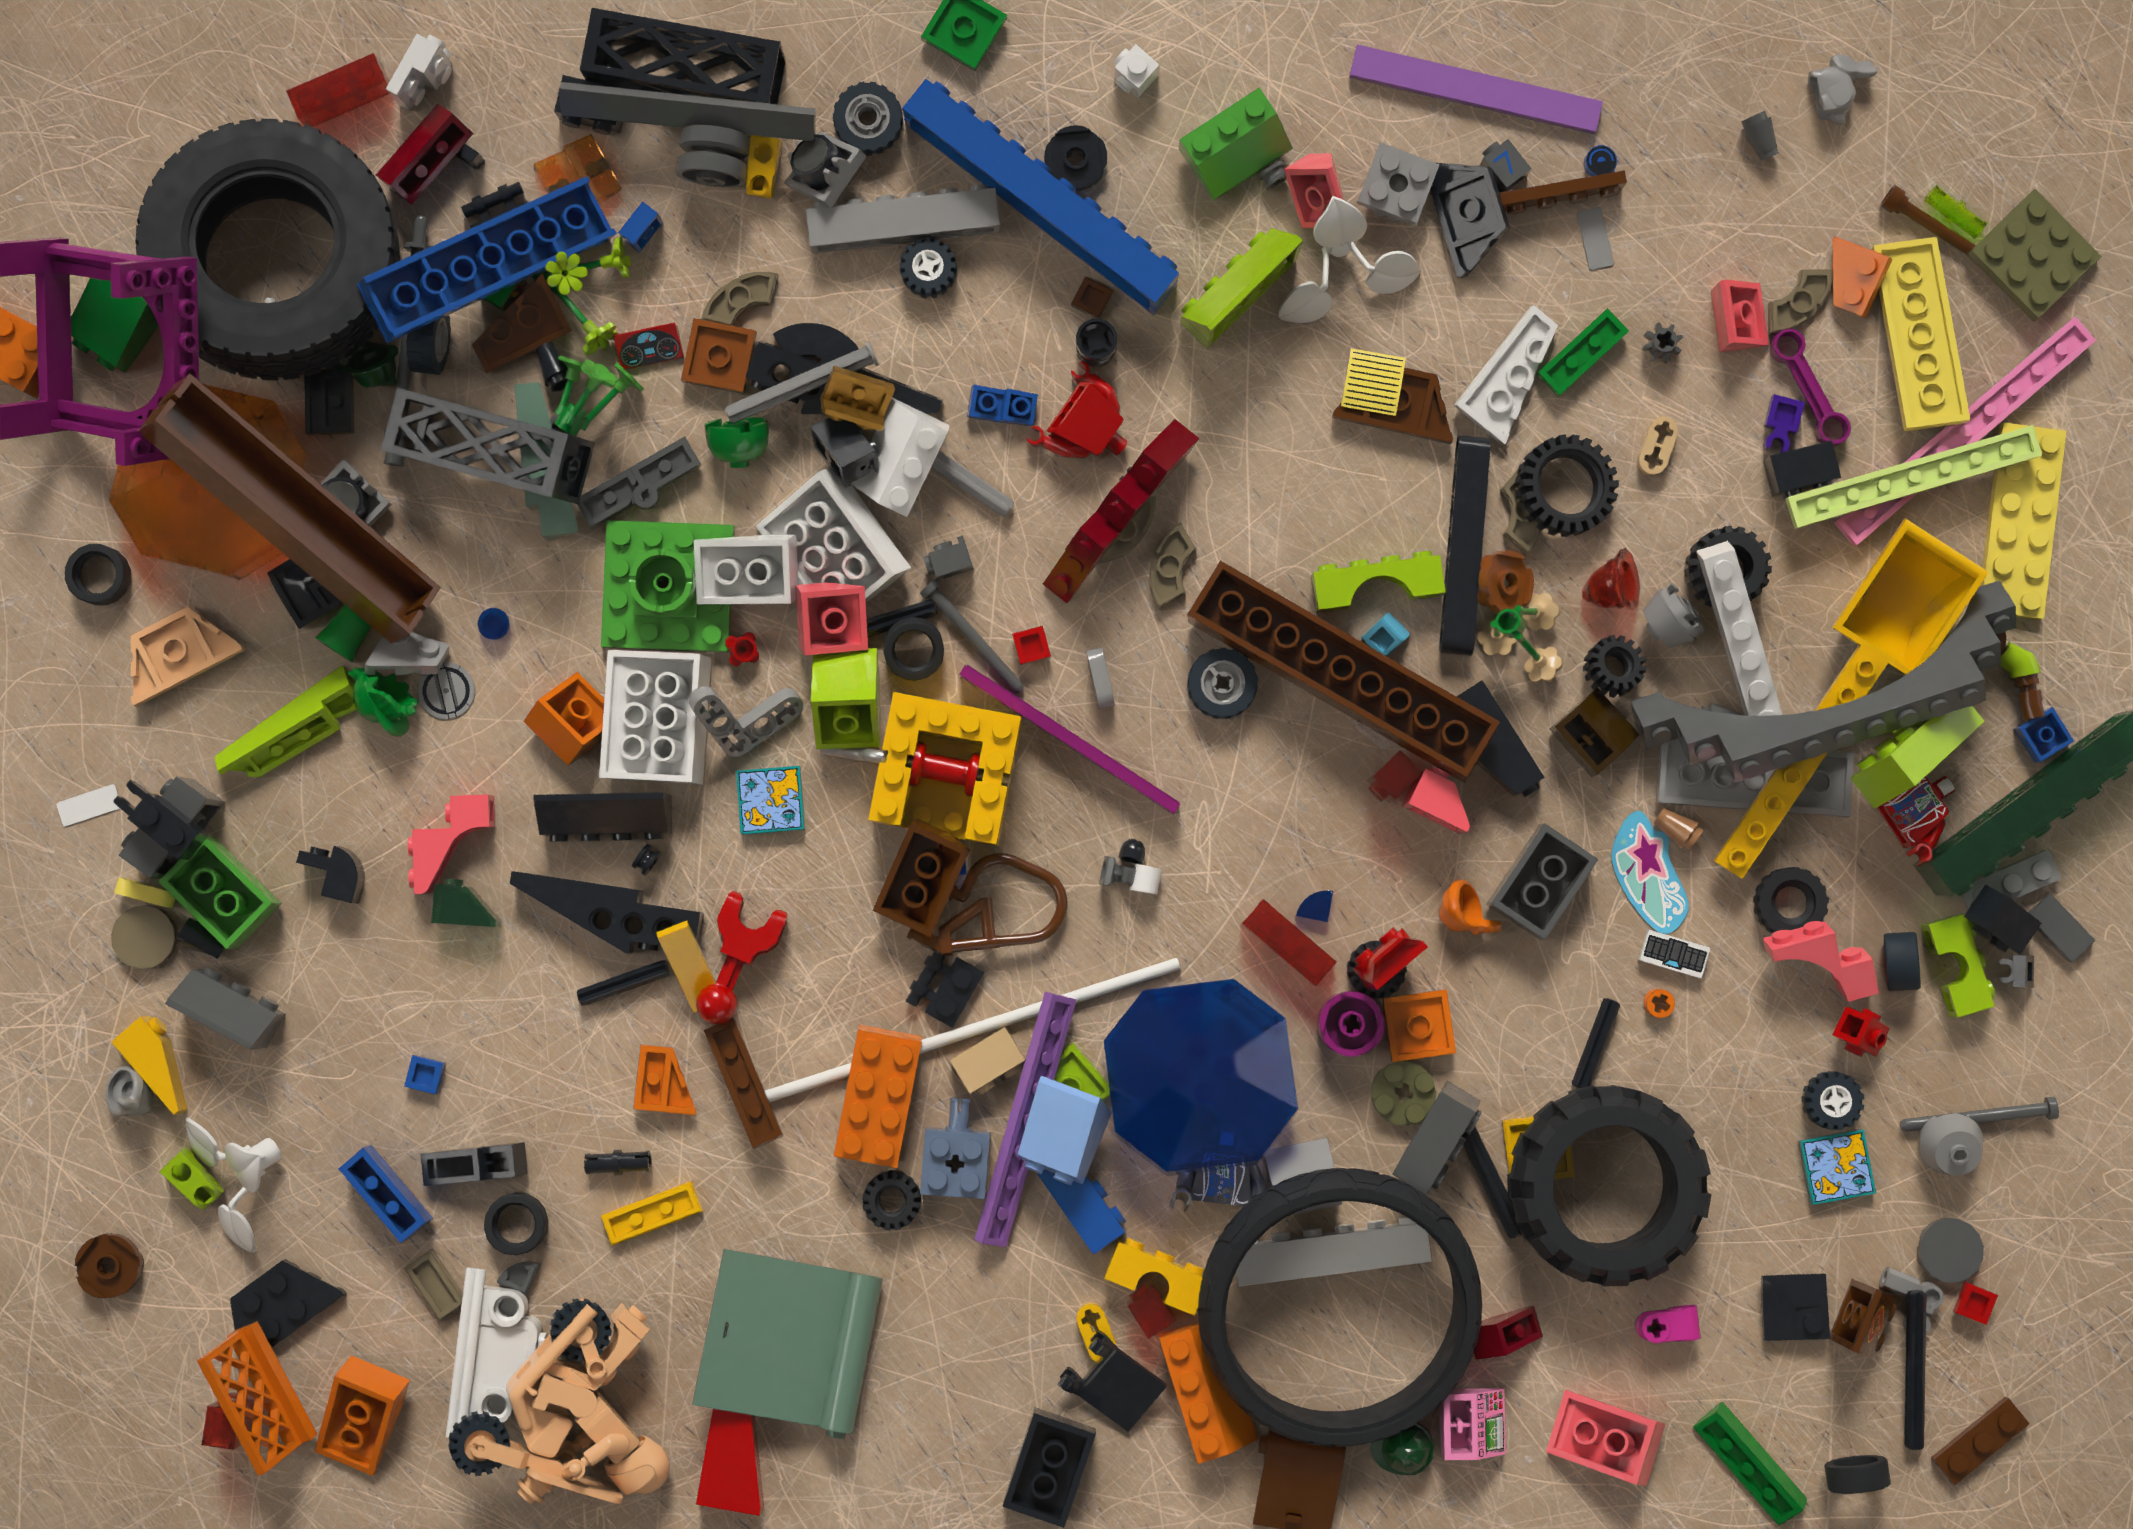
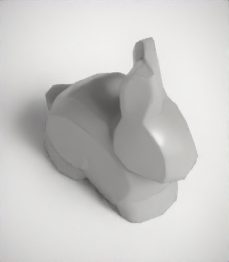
M1835 55L1830 58V67L1809 72L1808 83L1813 87L1818 118L1821 120H1831L1837 125L1845 124V115L1851 109L1856 95V90L1852 83L1853 80L1856 78L1873 77L1877 74L1878 70L1871 61L1856 63L1851 57Z

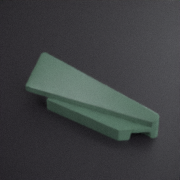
M538 382L515 384L517 420L552 430L541 384ZM543 440L539 441L538 443L540 444V446L550 456V448L543 442ZM529 445L520 448L522 468L542 461ZM546 469L530 474L529 477L534 479L543 476L546 473ZM524 490L526 506L530 510H539L541 535L543 538L553 540L578 531L572 503Z

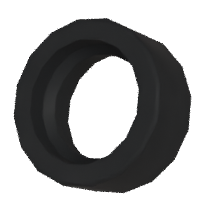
M87 544L78 548L69 557L65 566V582L69 591L77 599L93 605H109L118 601L127 592L131 583V569L127 559L119 551L103 544ZM94 556L108 558L116 569V578L113 585L102 593L87 591L80 581V571L83 564Z
M910 617L902 619L891 626L885 636L883 652L886 664L894 674L905 680L917 681L928 678L938 670L943 661L944 644L941 633L934 624L923 618ZM920 631L931 640L933 646L932 655L922 666H906L896 657L895 644L898 638L905 632Z
M515 1192L500 1197L490 1206L485 1215L484 1231L487 1240L494 1249L506 1255L517 1256L533 1250L543 1241L548 1230L549 1220L546 1209L537 1198L527 1193ZM511 1205L526 1207L533 1214L535 1220V1228L531 1237L520 1243H513L504 1239L499 1233L497 1226L499 1215L505 1208Z
M1860 1455L1831 1460L1824 1465L1828 1490L1833 1493L1855 1494L1872 1492L1889 1487L1891 1484L1888 1460L1883 1456Z

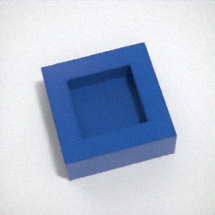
M412 1055L404 1087L438 1094L446 1062Z

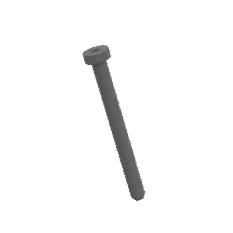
M937 579L933 580L920 592V595L924 599L929 597L935 602L937 607L1008 687L1018 694L1024 688L1023 683L938 589L941 586Z

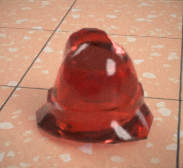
M1623 548L1613 559L1607 560L1605 565L1594 571L1583 586L1582 598L1602 608L1617 607L1618 609L1628 608L1632 611L1635 610L1639 602L1640 582L1638 569L1632 554L1626 548Z

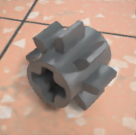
M1659 322L1655 325V334L1647 331L1643 335L1649 342L1642 348V351L1649 350L1652 355L1650 361L1653 362L1656 358H1663V361L1668 363L1671 358L1670 352L1678 355L1682 351L1676 345L1683 338V335H1676L1673 331L1674 324L1669 328H1662ZM1661 337L1666 339V347L1664 349L1659 347V339Z

